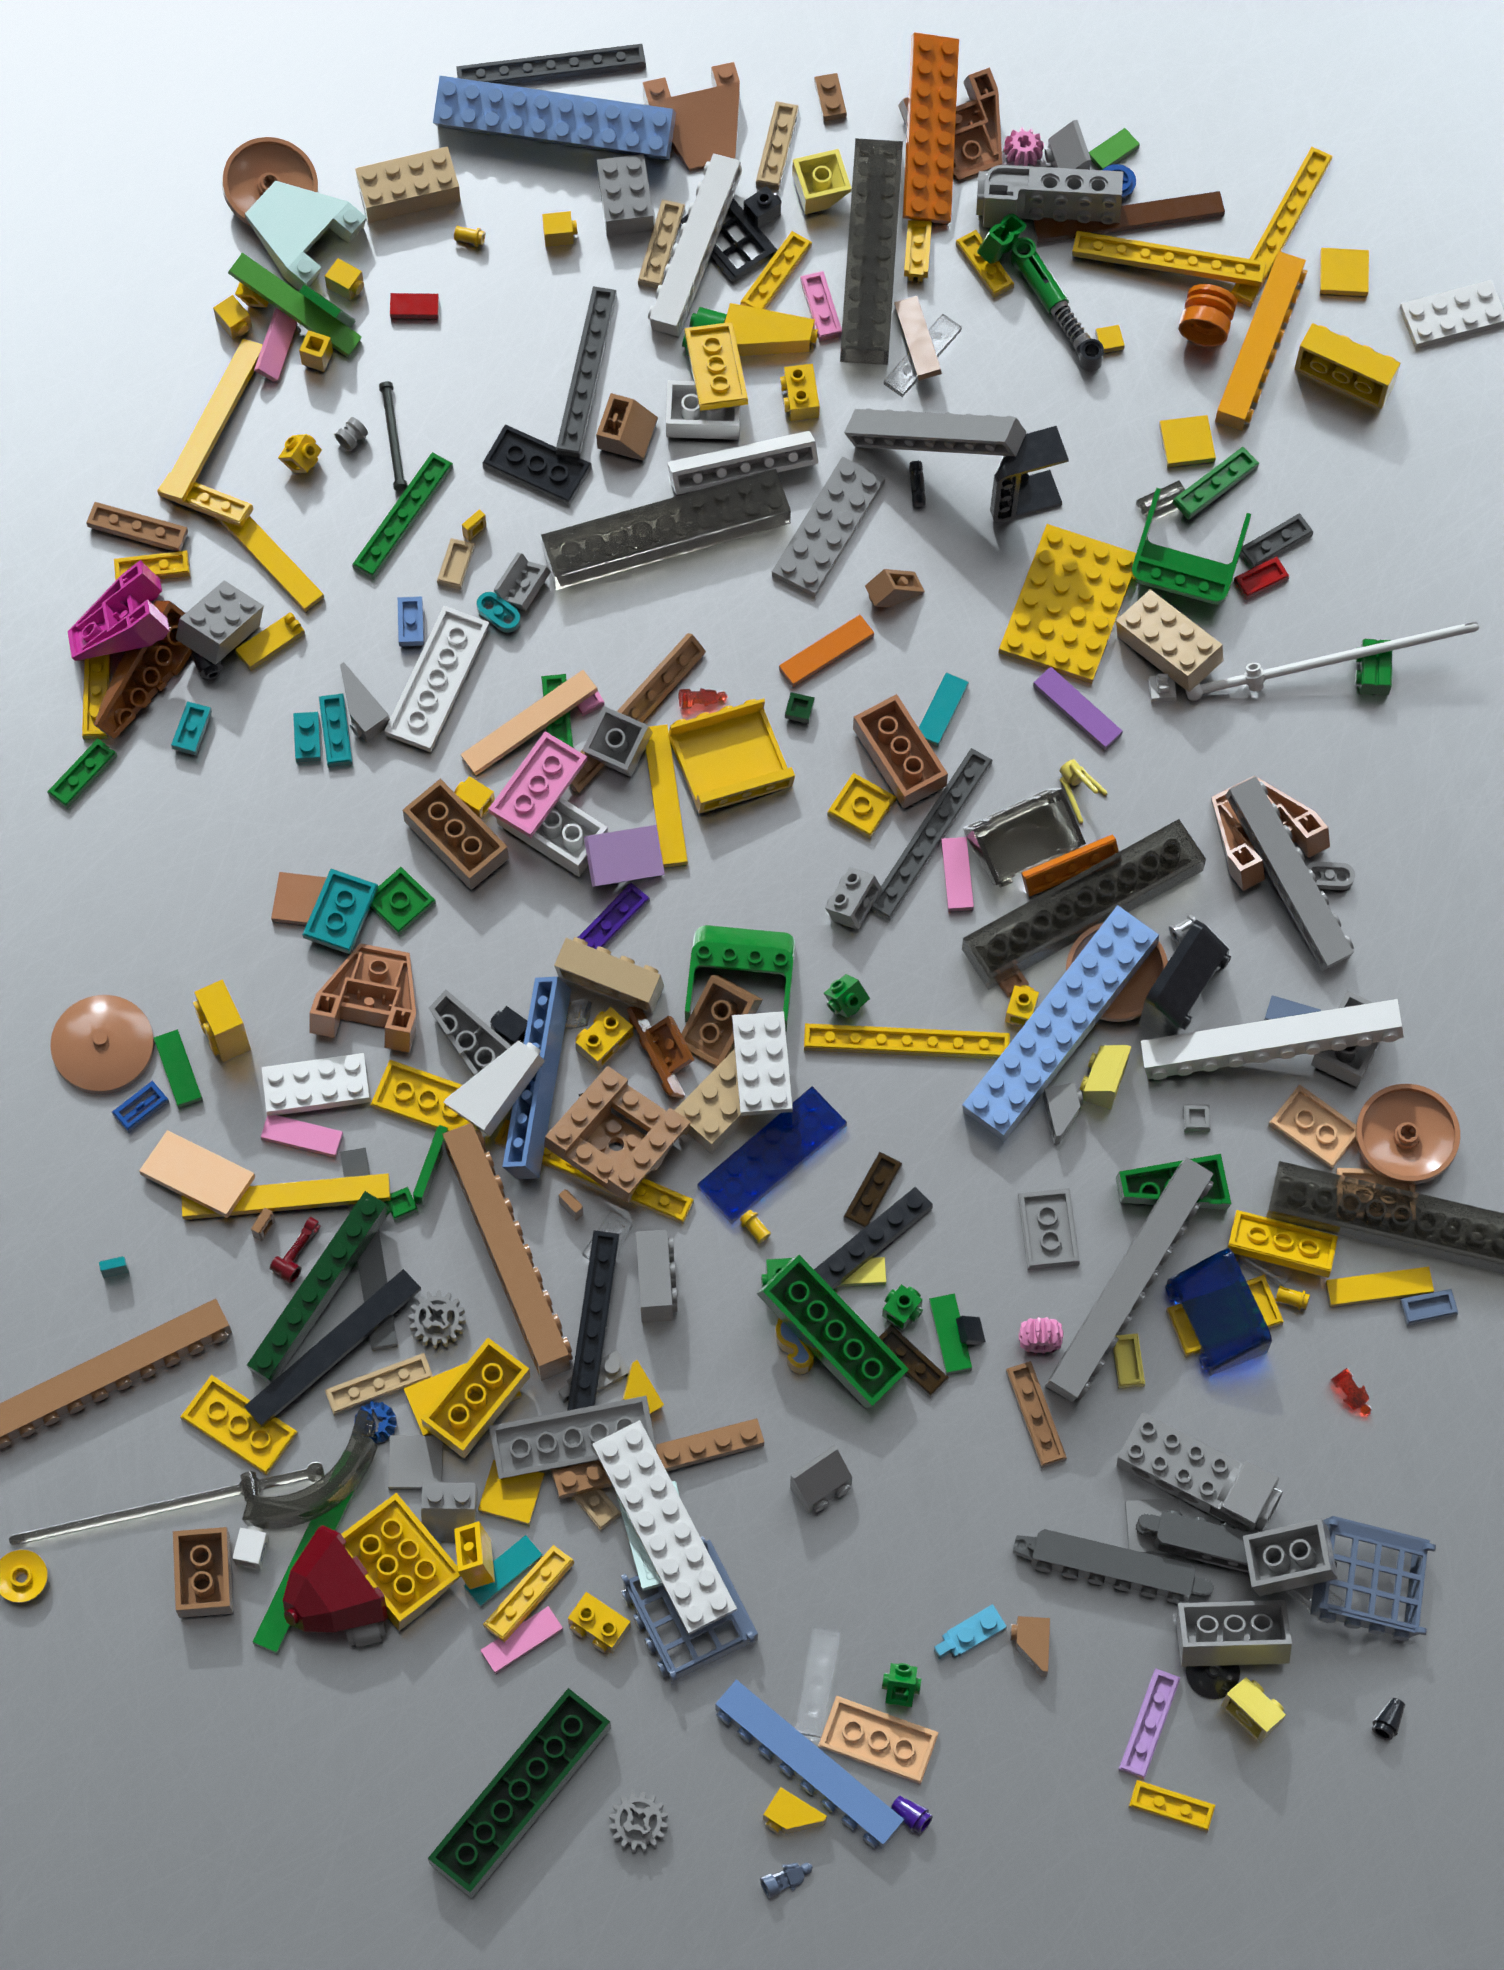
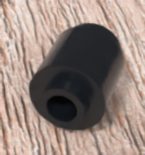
M191 649V657L200 677L207 679L216 678L223 669L221 661L215 665Z

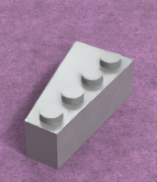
M446 989L429 1007L433 1017L474 1076L511 1047L509 1043Z

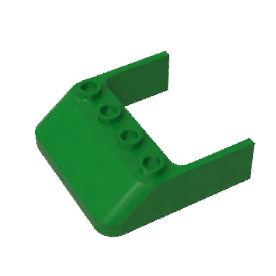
M1156 487L1131 572L1133 579L1139 584L1211 604L1224 602L1233 581L1250 524L1251 514H1246L1233 560L1229 564L1151 543L1148 539L1161 489Z
M711 925L699 927L694 934L685 1004V1022L691 1016L697 968L711 967L781 974L786 978L783 1011L785 1031L787 1032L795 957V940L793 936L785 932Z

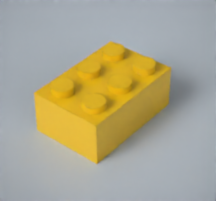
M223 979L195 991L194 994L197 1000L193 1002L201 1029L209 1040L214 1056L220 1055L222 1062H225L250 1051L251 1048L244 1023Z

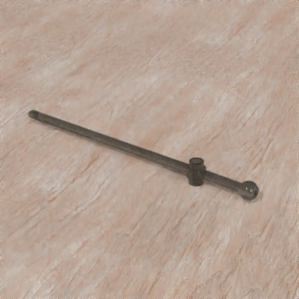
M320 1462L310 1463L307 1469L263 1479L257 1478L256 1472L249 1471L240 1475L241 1482L237 1485L14 1534L9 1537V1542L11 1545H19L236 1495H243L245 1502H255L261 1498L260 1492L263 1489L308 1479L313 1483H318L325 1478V1473Z

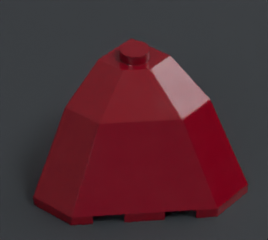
M322 1525L317 1529L290 1570L283 1597L284 1618L286 1622L304 1632H338L385 1621L388 1619L384 1594L379 1587L374 1588L365 1577L368 1574L367 1570L357 1556L353 1558L350 1556L345 1548L347 1542L341 1533Z

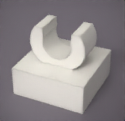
M1168 674L1149 676L1148 683L1151 703L1176 701L1175 681Z

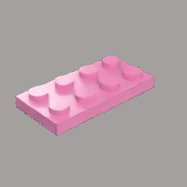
M545 731L489 807V813L529 838H532L587 762V756Z

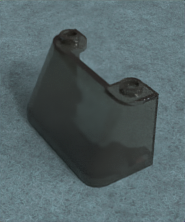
M1063 788L1043 790L963 828L970 845L992 884L999 885L1000 888L1013 882L1012 878L1016 876V873L1056 854H1067L1086 844Z

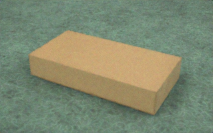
M454 538L450 539L437 578L438 585L458 590L462 589L475 549L474 543Z

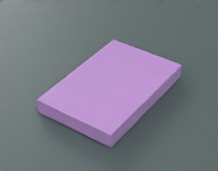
M656 825L584 836L592 887L665 875Z

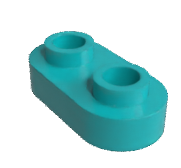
M485 592L478 597L477 610L482 617L503 632L510 633L518 629L520 626V614L516 608L494 592ZM487 605L493 606L492 609H486L485 607ZM507 619L512 620L510 624L504 623Z

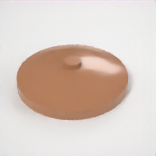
M260 137L241 144L229 156L223 170L222 191L231 211L240 220L250 225L245 217V213L275 181L317 192L318 178L312 161L299 147L284 139Z
M1103 923L1089 928L1074 942L1068 954L1066 971ZM1160 942L1100 1019L1122 1022L1141 1016L1144 1001L1150 989L1168 963L1166 953Z
M96 995L74 1003L60 1016L52 1032L50 1048L56 1069L67 1083L80 1091L99 1095L119 1092L139 1080L151 1063L155 1042L149 1020L135 1004L114 995Z
M1396 1084L1379 1090L1367 1100L1357 1119L1355 1137L1363 1160L1379 1176L1400 1184H1420L1438 1177L1451 1165L1460 1144V1126L1454 1110L1438 1093L1416 1084Z

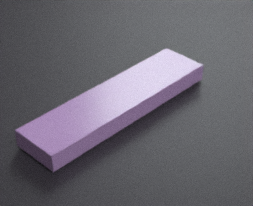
M1155 1668L1119 1771L1143 1780L1145 1779L1180 1677Z

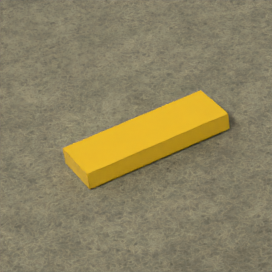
M974 230L957 239L955 245L992 297L995 298L1014 288V282L999 261L989 264L977 253L983 238L977 230Z
M187 550L114 559L115 581L140 560L160 580L190 576Z
M1137 1780L1129 1808L1208 1832L1215 1805Z

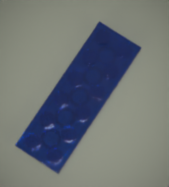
M813 1086L792 1103V1112L777 1115L697 1184V1188L731 1224L847 1126V1121Z

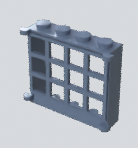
M1336 1516L1324 1519L1323 1521L1329 1528L1333 1554L1336 1535L1352 1539L1350 1557L1334 1554L1336 1561L1349 1564L1348 1581L1330 1580L1314 1584L1310 1615L1318 1616L1320 1621L1327 1623L1342 1622L1347 1628H1367L1371 1634H1391L1394 1639L1408 1641L1410 1637L1418 1634L1426 1635L1427 1629L1419 1627L1427 1553L1428 1551L1434 1552L1436 1545L1431 1544L1430 1540ZM1359 1541L1375 1545L1373 1563L1357 1559ZM1382 1547L1398 1551L1396 1569L1380 1565ZM1405 1553L1412 1554L1410 1572L1403 1571ZM1356 1566L1373 1570L1371 1588L1354 1584ZM1379 1571L1396 1575L1394 1594L1377 1590ZM1402 1577L1409 1579L1407 1597L1400 1596ZM1330 1585L1346 1589L1344 1607L1328 1604ZM1353 1591L1370 1595L1368 1613L1351 1609ZM1376 1596L1393 1600L1391 1619L1374 1615ZM1399 1602L1406 1603L1404 1622L1397 1621Z
M703 1536L700 1538L737 1607V1611L690 1635L686 1633L663 1585L657 1587L658 1593L641 1600L636 1590V1587L641 1585L639 1576L637 1575L631 1579H628L626 1574L621 1576L624 1590L621 1591L623 1599L627 1606L632 1604L636 1612L633 1615L635 1623L639 1630L644 1628L648 1636L645 1639L646 1645L651 1654L656 1652L660 1660L657 1662L658 1669L663 1678L668 1676L670 1682L678 1680L758 1640V1633L711 1540L706 1541ZM663 1598L670 1615L653 1623L645 1605ZM674 1620L682 1637L664 1646L656 1628ZM731 1620L739 1637L721 1645L713 1628ZM708 1631L716 1649L698 1657L690 1640ZM685 1643L693 1660L675 1668L667 1651Z

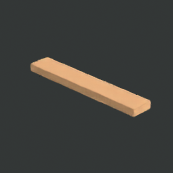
M581 670L460 755L476 776L598 692V689L585 671Z

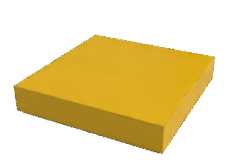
M1321 248L1320 294L1368 296L1369 250Z
M1208 415L1161 420L1159 422L1167 468L1215 462L1216 456Z
M853 772L827 811V815L871 839L896 801V796Z
M493 1460L478 1512L530 1526L544 1480V1473L532 1472L499 1479L496 1461Z

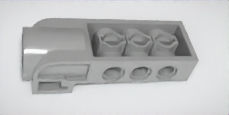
M998 165L989 171H979L976 215L983 216V227L990 228L1000 224L1002 219L1011 213H1014L1020 219L1041 220L1043 217L1053 218L1058 222L1073 219L1081 223H1088L1090 221H1099L1104 224L1120 223L1123 172Z
M1144 1412L1139 1416L1117 1458L1116 1466L1243 1531L1256 1529L1263 1532L1283 1493L1282 1490L1277 1488L1278 1476L1248 1461L1241 1463Z

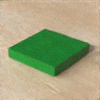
M303 285L299 292L352 328L356 322L353 317L307 285Z
M400 867L378 886L370 908L400 936L436 904V900Z

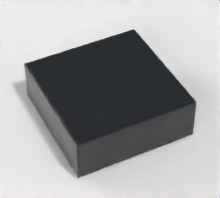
M962 1315L956 1318L962 1344L980 1345L986 1342L980 1317Z

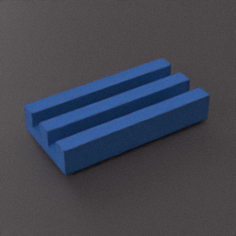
M152 1080L113 1110L112 1114L125 1130L130 1133L169 1103V1099ZM152 1090L155 1091V1093H153L146 1100L138 1104L124 1117L121 1115L130 1107H132L135 1103H137L139 1100L145 1097L148 1093H150ZM157 1100L154 1104H152L150 1107L144 1110L147 1106H149L151 1103ZM144 1110L141 1114H139L137 1117H135L132 1121L128 1123L129 1120H131L134 1116H136L138 1113Z

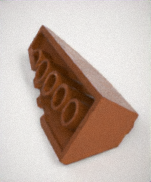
M155 601L153 603L168 619L170 631L166 637L156 641L151 646L125 651L108 686L94 725L112 739H115L136 718L135 715L151 702L150 699L158 691H162L167 686L166 683L183 669L192 653L189 647L176 640L179 618L185 612L171 601Z

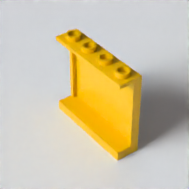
M764 698L759 700L750 699L742 705L735 707L725 706L714 713L704 712L696 718L689 720L680 719L670 725L668 737L699 814L793 787L795 774L792 767H787L764 710Z

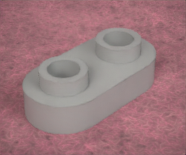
M1312 862L1306 866L1308 870L1311 869L1314 874L1320 877L1316 882L1319 889L1346 890L1352 886L1355 879L1354 869L1346 863ZM1343 876L1346 880L1340 881L1337 877Z

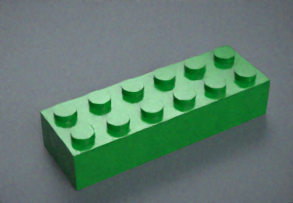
M800 1254L793 1257L757 1293L766 1305L865 1408L873 1406L909 1370Z

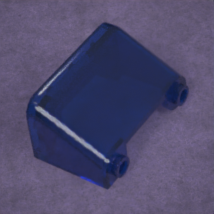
M1230 1248L1211 1255L1167 1280V1285H1165L1167 1295L1170 1300L1175 1299L1177 1303H1181L1201 1346V1354L1198 1355V1361L1203 1370L1207 1369L1210 1376L1268 1353L1272 1343L1269 1328Z

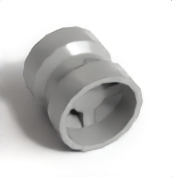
M351 417L346 422L344 428H340L334 433L338 443L348 451H352L357 446V441L363 440L368 435L366 427L355 417Z

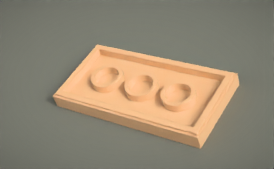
M168 1130L139 1170L140 1175L226 1218L232 1213L255 1179L253 1172Z
M836 1696L818 1748L921 1785L939 1732Z

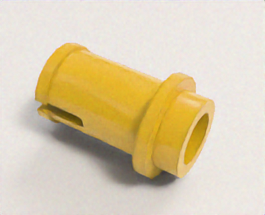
M456 226L454 231L455 241L472 243L475 247L483 245L485 242L486 233L481 228L471 229Z
M749 1210L739 1220L741 1221V1226L746 1227L760 1244L771 1235V1232L758 1219V1213H753L752 1210Z
M1280 1285L1275 1301L1298 1307L1297 1310L1299 1311L1301 1309L1306 1310L1310 1295L1306 1294L1305 1290L1299 1292Z

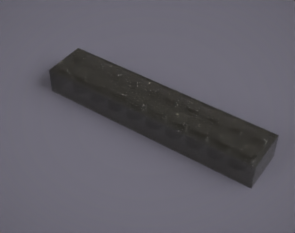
M855 138L840 362L888 365L903 141Z
M775 468L541 534V544L548 568L551 571L550 574L555 589L558 590L791 524V509Z
M1180 819L967 935L963 938L962 951L989 990L1074 943L1086 930L1105 922L1117 905L1130 912L1202 872L1206 858Z
M1278 1162L1266 1212L1267 1218L1504 1274V1213L1291 1163Z

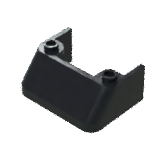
M1057 426L1027 433L1016 456L1002 457L993 479L990 512L994 521H1006L1062 506L1051 470L1032 475L1028 474L1029 472L1069 462Z
M1197 919L1194 921L1144 1001L1139 1025L1160 1037L1179 1035L1181 1029H1187L1193 1018L1190 1016L1191 1009L1215 971H1218L1220 968L1225 969L1232 956L1229 955L1230 949L1206 924Z

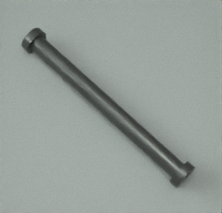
M385 381L379 384V391L383 395L395 478L393 489L403 491L407 488L408 483L404 479L392 396L394 386L392 382Z

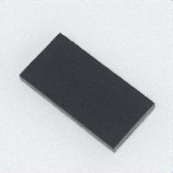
M506 424L482 462L484 468L570 506L592 467V463L584 459L556 454L555 446Z

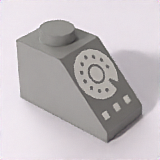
M1075 1082L1044 1088L1043 1100L1055 1145L1060 1144L1078 1117L1080 1107L1084 1105L1081 1090H1076Z

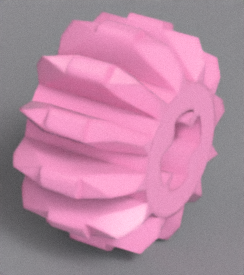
M1021 127L1019 132L1012 130L1011 135L1005 138L1003 152L1004 155H1007L1008 162L1014 161L1015 166L1019 164L1028 166V163L1035 166L1037 160H1041L1043 156L1044 143L1041 141L1040 133L1033 134L1032 128L1027 132Z
M1038 1317L1037 1319L1030 1318L1021 1323L1019 1341L1020 1347L1025 1349V1351L1044 1354L1045 1352L1052 1353L1061 1348L1063 1329L1062 1324L1057 1320L1049 1319L1048 1317Z

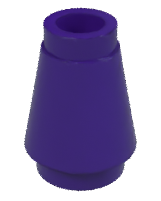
M901 1795L895 1799L891 1806V1809L904 1819V1823L912 1832L917 1831L921 1834L926 1830L933 1818L929 1814V1809L903 1798Z

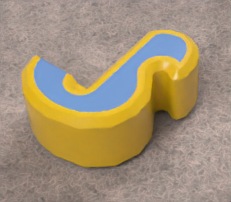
M779 1318L775 1328L777 1345L781 1350L789 1353L787 1355L788 1367L798 1374L809 1372L813 1366L814 1354Z

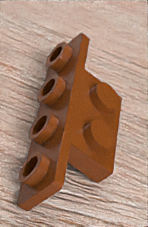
M630 1006L627 1008L630 1015L629 1022L638 1031L641 1037L639 1040L640 1044L649 1053L652 1059L650 1061L651 1066L659 1073L663 1081L661 1083L663 1090L670 1096L683 1097L685 1093L675 1073L693 1062L694 1058L674 1018L667 1016L651 1027L643 1010Z

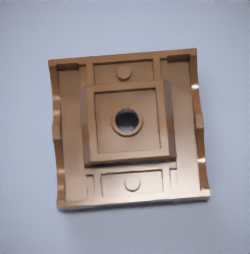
M607 1066L545 1136L544 1147L628 1203L645 1176L652 1170L656 1171L660 1167L664 1157L676 1140L683 1134L687 1135L689 1133L691 1121L671 1108L667 1111L630 1087L627 1078ZM611 1108L615 1109L616 1111L624 1115L626 1118H628L629 1120H631L632 1122L648 1132L647 1135H643L641 1132H639L638 1130H636L635 1128H633L632 1126H630L629 1124H627L626 1122L612 1114ZM619 1143L623 1146V1149L613 1151L609 1145Z

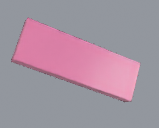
M824 271L800 276V282L811 317L815 319V329H818L819 342L841 337L843 335Z
M278 308L274 310L254 371L272 382L277 381L297 325L295 320Z
M967 837L941 839L948 912L973 910Z
M277 1115L267 1116L261 1134V1140L334 1158L337 1156L343 1137V1131Z
M548 1606L521 1623L505 1643L498 1638L480 1651L496 1674L563 1631V1627Z

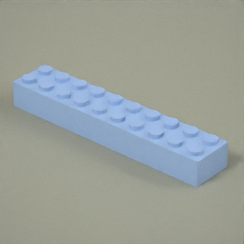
M440 75L433 124L442 128L629 155L644 154V157L669 160L676 112L671 108Z
M1117 905L962 1104L963 1112L1005 1142L1044 1092V1088H1047L1157 946L1159 934Z

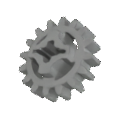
M440 1290L433 1297L430 1292H427V1299L424 1300L419 1296L417 1298L419 1306H411V1310L415 1314L408 1315L409 1321L414 1322L409 1325L410 1330L416 1331L414 1334L416 1340L423 1337L424 1346H427L429 1342H433L434 1348H437L438 1343L442 1342L445 1347H448L447 1340L451 1339L456 1342L455 1334H463L464 1332L460 1326L466 1324V1318L462 1317L465 1314L464 1307L458 1308L460 1305L459 1299L451 1301L452 1296L449 1292L445 1297H442ZM422 1312H424L426 1319L420 1325V1317ZM452 1314H454L455 1320L453 1326L451 1327L449 1319L452 1318ZM432 1315L438 1319L442 1318V1323L437 1320L433 1321Z
M634 1791L630 1793L631 1799L627 1800L623 1795L620 1797L621 1806L613 1804V1809L617 1813L609 1814V1819L615 1821V1823L609 1825L610 1831H617L613 1836L615 1841L623 1840L622 1848L630 1844L632 1852L636 1851L637 1846H641L643 1852H646L647 1844L650 1843L655 1848L657 1846L655 1839H664L661 1829H668V1824L662 1822V1820L668 1818L667 1812L660 1813L664 1805L662 1802L655 1804V1795L646 1799L645 1791L641 1792L640 1797H636ZM636 1804H642V1805H646V1806H648V1807H646L645 1809H642V1808H636L635 1805H636ZM625 1811L628 1816L627 1821L623 1826H620V1819ZM633 1814L635 1817L637 1816L638 1819L644 1818V1829L642 1826L640 1827L638 1824H635L633 1826ZM654 1817H657V1825L652 1832L649 1827L650 1822L654 1820ZM632 1834L640 1835L643 1839H634L630 1836Z

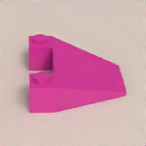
M141 560L124 572L67 631L71 657L74 661L148 647L156 641L164 639L170 631L167 617L150 602L154 601L162 592L160 578Z

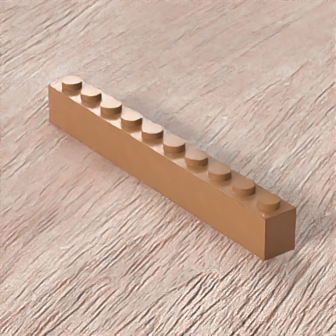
M215 1298L0 1403V1449L10 1445L13 1439L33 1434L36 1428L44 1424L48 1426L56 1423L61 1416L67 1413L79 1412L84 1408L85 1404L91 1401L98 1402L105 1399L108 1393L116 1389L123 1390L132 1385V1381L140 1377L143 1379L154 1375L157 1369L165 1365L170 1367L177 1364L180 1358L185 1355H195L201 1352L204 1346L212 1342L220 1343L227 1339L228 1334H231L232 1331L217 1299Z

